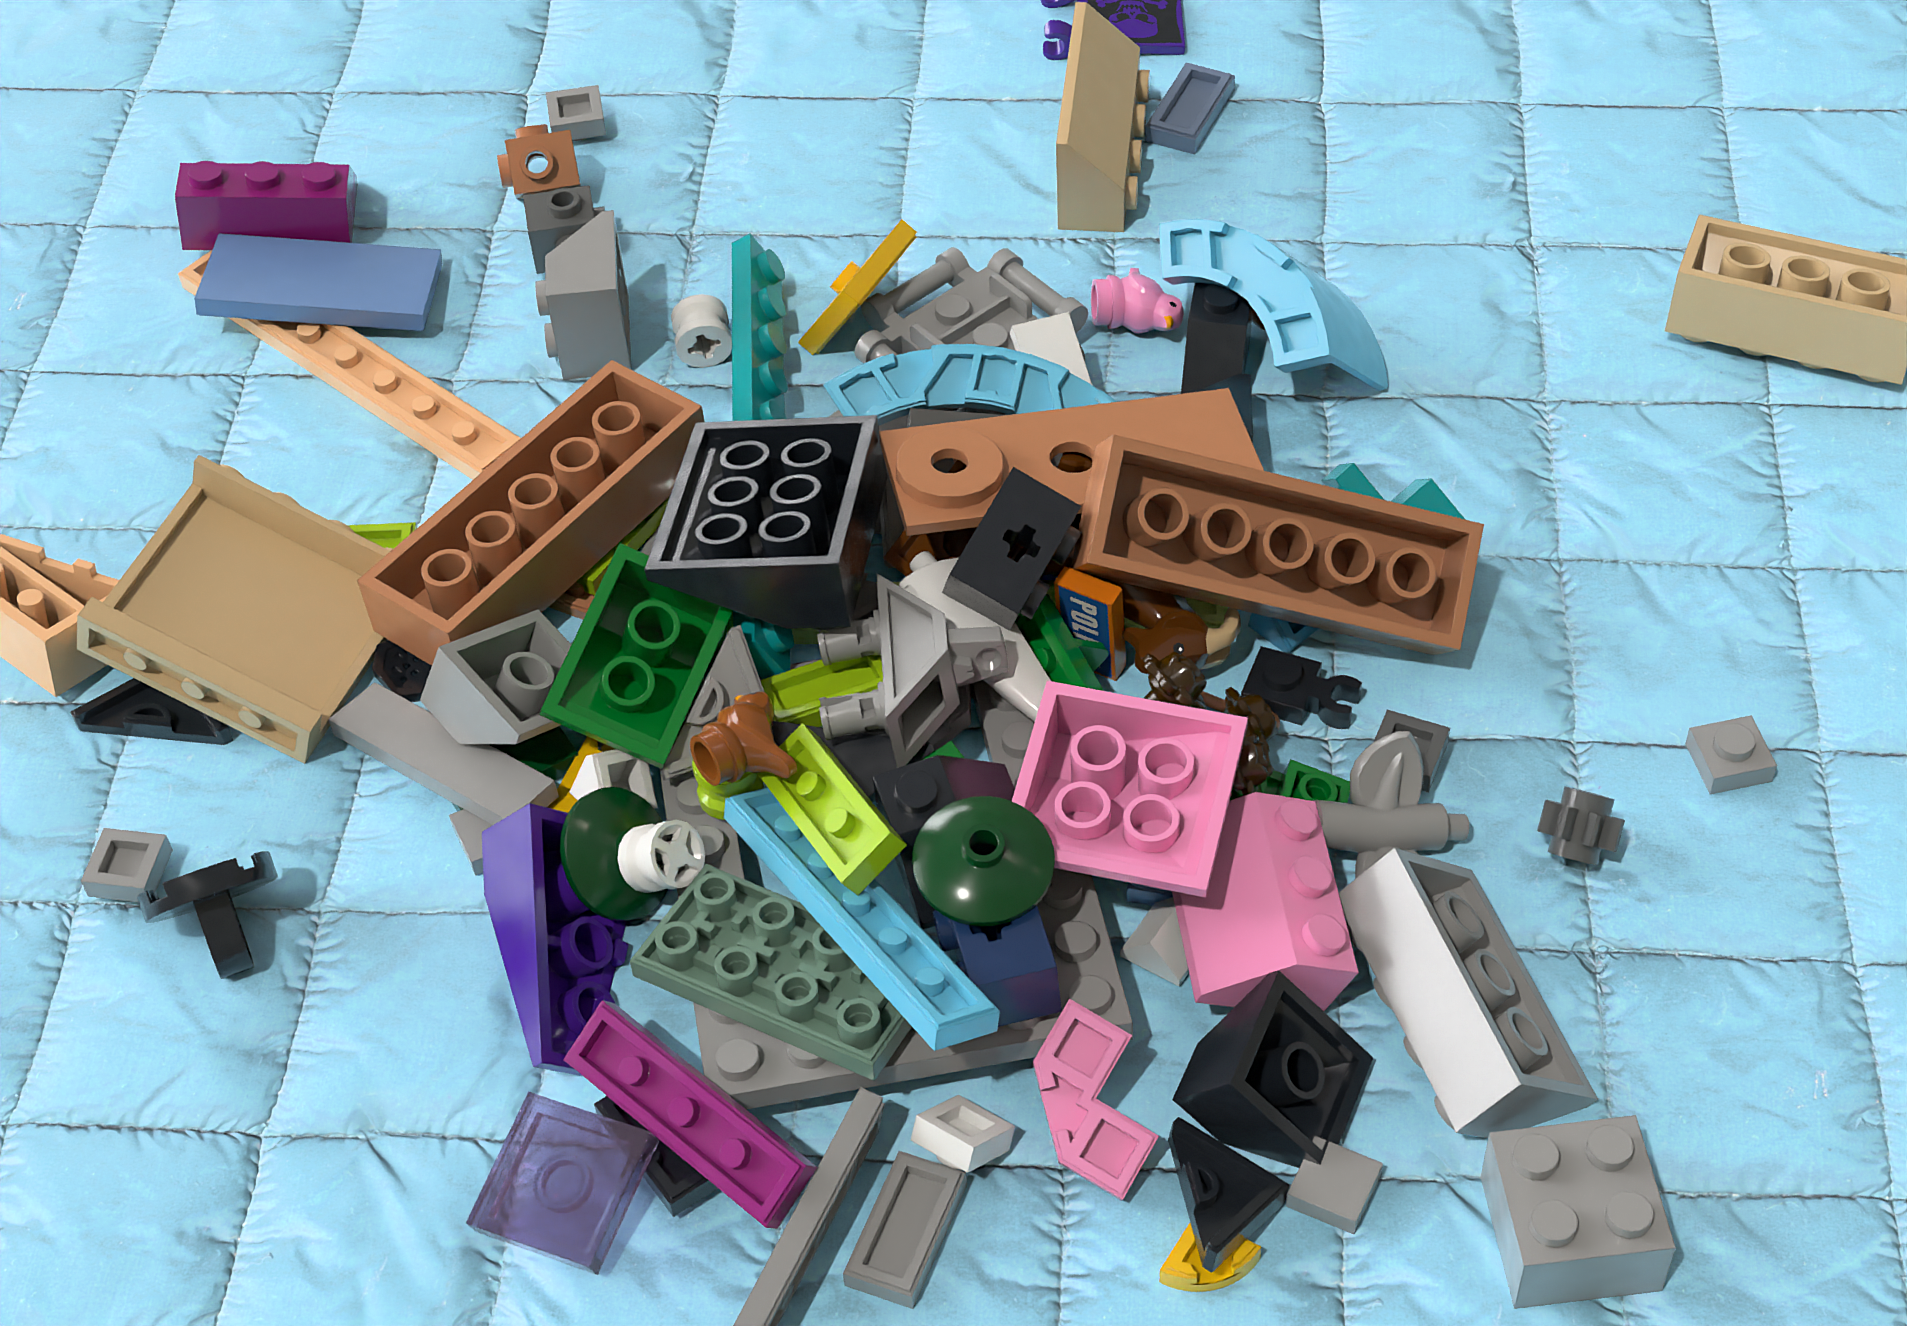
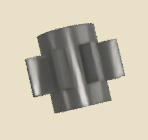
M1564 786L1560 803L1545 800L1537 831L1552 835L1547 852L1593 865H1598L1602 849L1616 852L1625 820L1611 816L1615 799Z

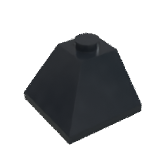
M936 755L872 776L876 808L907 845L895 857V861L919 925L923 930L935 926L932 913L935 909L922 896L914 878L912 857L916 838L927 820L938 810L952 802L976 796H992L1012 801L1015 788L1005 764ZM977 844L971 847V850L978 855H988L996 849L995 846L990 844Z
M1278 970L1269 973L1197 1043L1172 1100L1213 1137L1225 1145L1300 1168L1303 1159L1321 1165L1329 1141L1337 1145L1341 1141L1373 1057ZM1315 1136L1326 1140L1322 1150L1312 1142Z

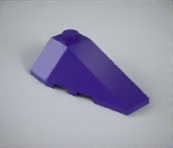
M529 803L482 831L484 896L533 1067L582 1076L563 1059L600 1002L603 1000L615 1003L610 991L615 970L618 966L625 963L629 944L623 941L627 921L603 918L587 908L578 899L565 876L560 852L561 832L568 813Z

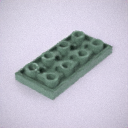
M705 864L630 960L632 974L636 978L873 1081L878 1077L912 1027L800 902L708 864Z

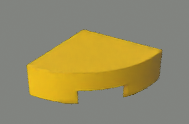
M1189 1223L1162 1265L1159 1273V1283L1190 1292H1206L1227 1287L1242 1279L1256 1266L1261 1257V1246L1247 1239L1211 1273L1202 1267L1191 1223Z

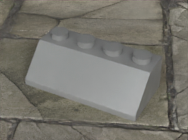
M1393 848L1339 892L1343 913L1347 920L1346 925L1350 940L1364 953L1376 977L1373 984L1378 996L1395 1013L1406 1035L1403 1042L1407 1053L1424 1070L1436 1093L1434 1102L1439 1115L1456 1133L1488 1138L1489 1132L1530 1128L1587 1108L1598 1100L1471 869Z

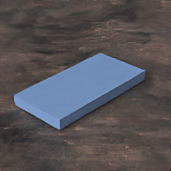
M219 233L194 298L196 315L424 331L442 268L441 249Z

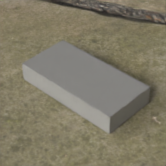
M898 1151L843 1272L844 1285L913 1309L967 1187L966 1172Z

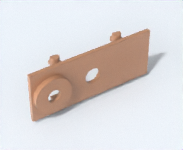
M1229 388L879 431V442L907 536L978 527L1013 467L1081 505L1078 514H1081L1091 468L1080 473H1068L1053 466L1051 460L1056 455L1064 452H1079L1093 460L1096 445L1112 435H1119L1264 471ZM953 458L954 463L960 460L967 467L961 472L943 473L936 470L932 465L938 460Z

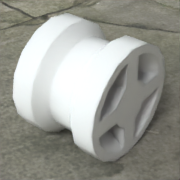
M692 295L681 300L673 308L671 314L673 332L676 334L677 356L682 362L692 367H711L723 362L732 351V336L728 328L727 308L721 300L711 295Z
M676 819L657 823L656 825L648 824L633 827L624 835L619 845L617 859L620 872L626 883L636 891L650 893L666 888L677 889L689 886L704 867L705 849L697 830L688 822ZM656 859L661 862V867L657 864Z

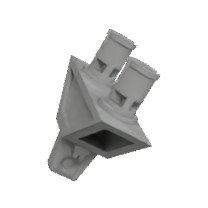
M877 574L879 609L873 610L874 617L858 621L853 620L851 627L818 630L819 634L817 636L824 666L832 665L831 663L863 658L864 656L881 654L883 682H878V689L871 692L819 698L821 704L819 710L826 740L867 732V730L885 728L887 735L889 734L896 766L899 768L905 766L960 704L958 687L1008 672V661L1000 626L948 629L945 613Z

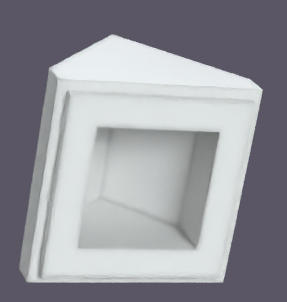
M617 749L587 755L570 790V793L579 800L585 794L605 787L625 788L640 795L653 808H658L649 763Z
M1172 897L1154 903L1120 950V957L1180 986L1189 974L1175 903Z

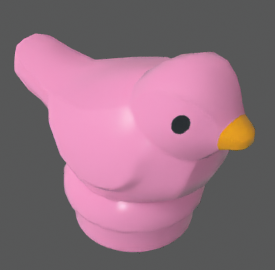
M1130 268L1129 275L1121 279L1114 275H1107L1106 279H1093L1091 315L1094 325H1107L1108 329H1115L1122 325L1134 333H1145L1153 329L1169 331L1181 326L1184 309L1180 299L1164 293L1155 280L1140 274L1139 268Z

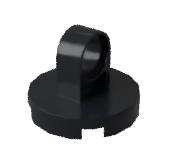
M261 851L251 855L254 864L252 868L244 870L243 866L239 867L237 859L233 858L164 882L163 886L167 896L159 899L158 894L154 893L153 890L142 892L138 895L137 899L145 922L154 923L196 911L221 979L254 968L250 949L232 898L262 887L278 878L269 851Z

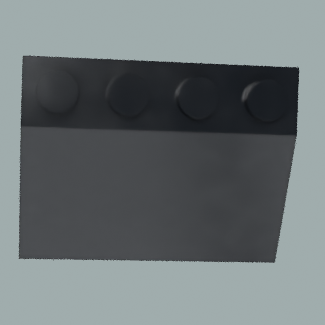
M877 415L695 423L644 569L647 580L786 629L812 628L815 630H829L835 627H851L888 478L885 459L879 442L880 429Z

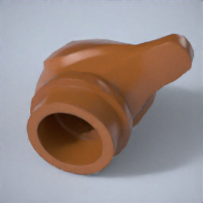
M753 692L736 696L734 698V705L725 707L718 713L717 722H710L703 726L702 732L693 736L690 740V750L695 765L704 779L713 786H717L725 781L733 783L739 780L745 772H770L786 779L797 772L795 760L775 744L772 730L774 709L772 700L765 692Z

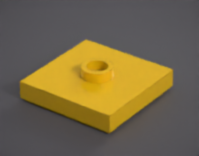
M901 219L861 267L851 261L830 286L838 295L798 343L812 355L818 354L862 305L917 238L915 236L917 231Z

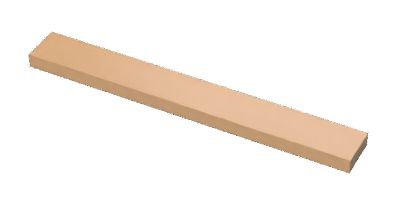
M212 250L178 273L182 287L194 296L200 285ZM229 318L472 480L521 439L348 326Z

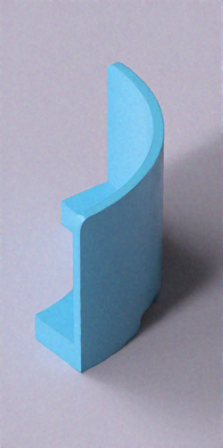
M1187 219L1159 223L1162 279L1172 285L1199 282L1226 287L1243 296L1249 301L1248 303L1257 313L1265 327L1273 351L1274 367L1287 373L1333 363L1378 391L1388 388L1386 366L1381 348L1372 328L1353 301L1336 285L1258 234L1232 227L1225 222Z

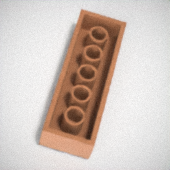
M613 360L608 362L357 580L374 632L432 665L439 646L537 609L542 613L671 495L695 423L705 422L702 406Z
M1112 435L1095 447L1079 525V531L1082 533L1075 544L1071 568L1100 578L1425 654L1438 655L1458 651L1461 648L1484 524L1119 435Z

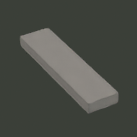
M375 682L328 719L334 736L491 825L496 824L529 803L548 807L559 797L553 779L489 744H459L432 713Z
M862 1087L858 1090L733 1326H778L879 1133L885 1105L882 1102L883 1097Z

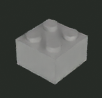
M1636 1115L1489 1132L1480 1177L1514 1309L1663 1290L1676 1247Z

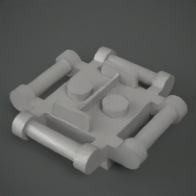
M951 247L936 257V264L887 294L876 293L862 303V314L874 330L868 331L861 336L855 346L854 353L856 358L864 364L892 353L896 356L907 352L931 349V346L940 344H977L1015 350L1010 336L1012 325L1038 319L1032 314V302L1050 316L1069 312L1075 333L1081 330L1086 323L1088 309L1073 297L1065 299L1025 269L1023 267V260L1008 248L997 251L990 259L987 267L977 272L969 266L967 259L959 249ZM948 283L953 287L905 318L898 315V313ZM1080 345L1081 352H1082V355H1083V358H1084V361H1085V354H1084V351H1083V349H1082V347H1081V345ZM976 408L934 409L942 411L1006 415L1005 413L993 410Z

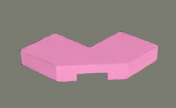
M1069 999L1032 1063L1053 1145L1060 1165L1122 1201L1159 1135L1096 1099L1132 1035Z

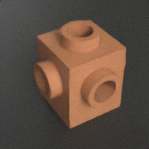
M547 124L515 129L516 138L505 140L507 154L497 155L503 188L513 187L517 199H522L523 195L549 192L560 188L581 187L570 130L549 133ZM536 158L545 159L548 162L546 169L541 173L529 171V164L532 160Z

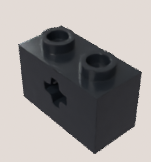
M1013 467L951 570L942 593L1009 631L1019 614L1032 619L1051 586L1040 580L1051 560L1063 566L1082 533L1071 526L1081 505ZM1016 543L1027 549L1018 563L1007 557L1009 551L1014 548Z

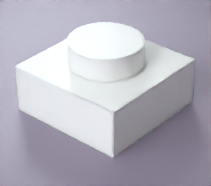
M957 1095L916 1115L911 1141L934 1153L937 1159L944 1165L968 1173L1008 1152L1015 1126L966 1098Z

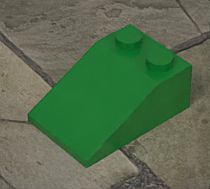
M619 543L539 715L662 769L733 610L648 581L644 569L649 555Z

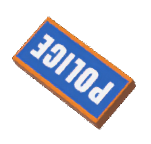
M1064 566L1054 581L1056 608L1073 638L1104 644L1108 651V656L1094 673L1117 681L1126 667L1125 639L1122 636L1124 631L1122 589L1109 582Z

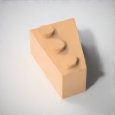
M0 534V657L55 697H58L106 667L107 664L77 650V615L91 597L103 602L119 580L97 573L95 563L78 558L70 565L46 557L44 547Z

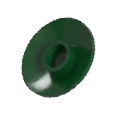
M605 787L591 791L581 797L566 816L560 840L562 865L573 892L591 911L603 918L615 921H628L645 916L660 904L668 891V888L650 893L636 891L626 883L620 872L617 858L619 845L624 835L633 827L648 824L656 825L663 822L650 803L640 795L625 788ZM656 859L657 864L661 867V862Z
M976 796L952 802L938 810L927 820L916 838L912 865L918 889L925 900L936 911L962 924L996 926L1022 917L1043 899L1053 878L1055 854L1048 831L1032 812L1007 799L992 796ZM977 844H990L995 846L996 849L991 854L978 855L971 850V847Z

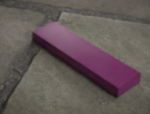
M603 1000L600 1002L563 1059L766 1228L778 1229L818 1168L615 1003Z

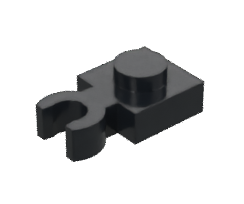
M1261 646L1241 691V697L1250 694L1260 695L1270 706L1271 711L1277 714L1278 718L1283 721L1302 726L1307 712L1317 714L1320 720L1329 727L1349 729L1352 707L1339 704L1336 701L1343 700L1359 704L1362 682L1347 675H1336L1328 679L1322 678V662Z

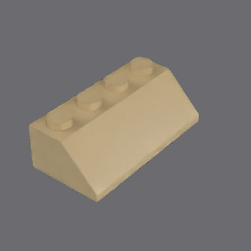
M1075 2L1056 140L1058 229L1124 232L1126 210H1137L1138 176H1130V173H1141L1142 140H1134V137L1144 138L1146 105L1138 104V102L1148 103L1150 70H1140V47L1087 2Z
M1699 214L1677 273L1665 331L1679 334L1693 342L1710 341L1739 348L1751 355H1772L1798 361L1808 368H1829L1856 374L1870 382L1879 383L1886 381L1902 385L1907 369V259Z

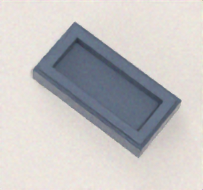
M1185 63L1146 124L1145 141L1196 154L1235 90V75Z

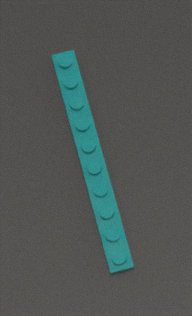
M751 233L732 242V421L787 419L784 393L788 390L787 380L784 375V354L787 352V346L783 337V317L786 315V308L782 300V280L785 279V271L778 256L771 249L765 251ZM733 610V627L741 625L758 676L763 680L791 670L790 649L794 646L791 629H786Z

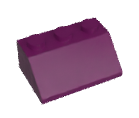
M213 161L180 163L175 203L182 250H213L219 233L352 243L358 186L357 175L349 164H329L325 162H313L310 164H273L266 161L254 163H216Z

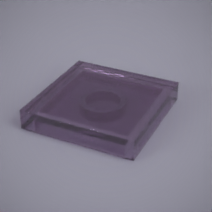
M528 1091L466 1224L475 1232L598 1275L659 1140L649 1131Z

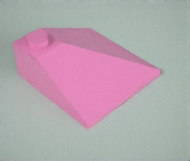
M1047 681L1012 802L1032 812L1048 831L1054 847V868L1206 898L1247 730L1248 718Z

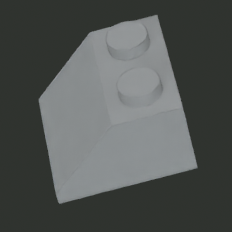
M614 210L602 211L545 256V280L536 281L535 283L539 315H550L551 323H545L544 325L547 354L549 358H559L563 380L592 377L611 360L631 369L629 295Z
M539 609L438 647L420 701L459 744L520 743L560 726V724L539 714L571 644Z

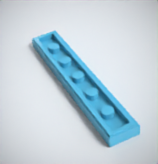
M768 787L725 798L724 819L934 1051L997 1032L1000 1010L876 879L858 896L841 884Z

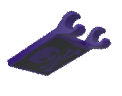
M1075 0L1040 1L1047 8H1058ZM1077 0V2H1087L1140 47V54L1184 55L1185 38L1181 0ZM1050 20L1045 24L1044 36L1047 39L1057 38L1060 40L1056 42L1044 41V57L1049 60H1061L1068 57L1072 25L1061 20Z

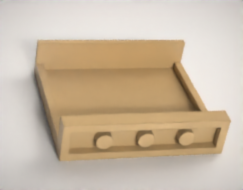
M198 455L194 460L191 486L106 599L101 602L91 597L77 615V650L305 764L330 727L328 719L342 709L374 661L377 644L388 640L374 632L357 580L393 548H384L356 534L346 524L337 520H328L300 506L296 500L287 494L272 492L246 479L238 470L231 466L219 465Z

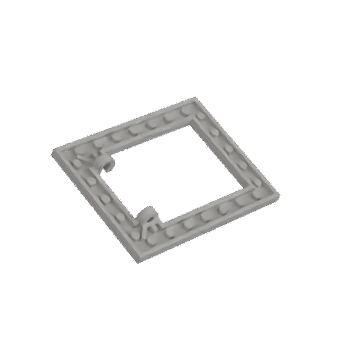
M818 660L791 664V670ZM702 679V681H701V683H700V686H699V688H698V690H697V692H696V695H695V697H694V699H693V701H692V703H691V706H690V708H689V710H688V712H687V715H686V717H685V719H684V721H683V723H682V726H683V724H684V722H685V720H686V718H687V716H688V714H689V712H690V710H691V708H692V706H693V704H694V702H695V700H696V698H697V696H698V693H699V691H700V689H701V687H702V685H703L705 679ZM984 680L971 683V698L974 699L989 762L1005 764L1013 786L1016 788L1035 722L1004 699ZM659 768L667 821L677 819L688 822L697 830L705 849L704 866L708 864L744 879L737 832L726 820L711 817L702 810L697 795L698 783L693 771L663 781L662 769ZM1054 868L1052 886L1049 887L1043 899L1037 904L1057 965L1062 1011L1068 1000L1071 999L1131 1034L1130 1040H1133V1022L1092 875ZM688 886L677 888L678 899ZM693 1002L704 1076L746 1110L857 1090L860 1087L868 1088L1034 1058L1061 1012L1000 1026L997 1032L936 1051L911 1027L878 1077L873 1081Z

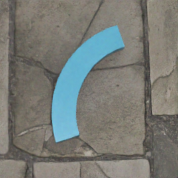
M940 344L931 346V349L912 351L896 356L892 353L849 369L823 384L843 416L877 415L879 426L908 415L910 408L929 410L976 408L1014 415L1116 402L1104 391H1099L1090 383L1071 374L1068 369L1032 354L1003 347L977 344Z

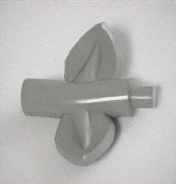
M1398 731L1378 739L1365 748L1355 760L1350 772V799L1353 804L1312 800L1316 802L1327 848L1358 853L1355 864V879L1393 848L1418 854L1417 851L1441 850L1447 840L1464 841L1468 837L1469 820L1465 814L1447 813L1441 803L1418 804L1424 783V766L1419 746L1410 731Z

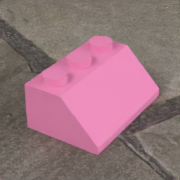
M1254 792L1230 800L1206 898L1172 891L1195 1002L1235 1007L1269 973L1279 970L1321 1010L1325 1011L1359 972L1316 802Z

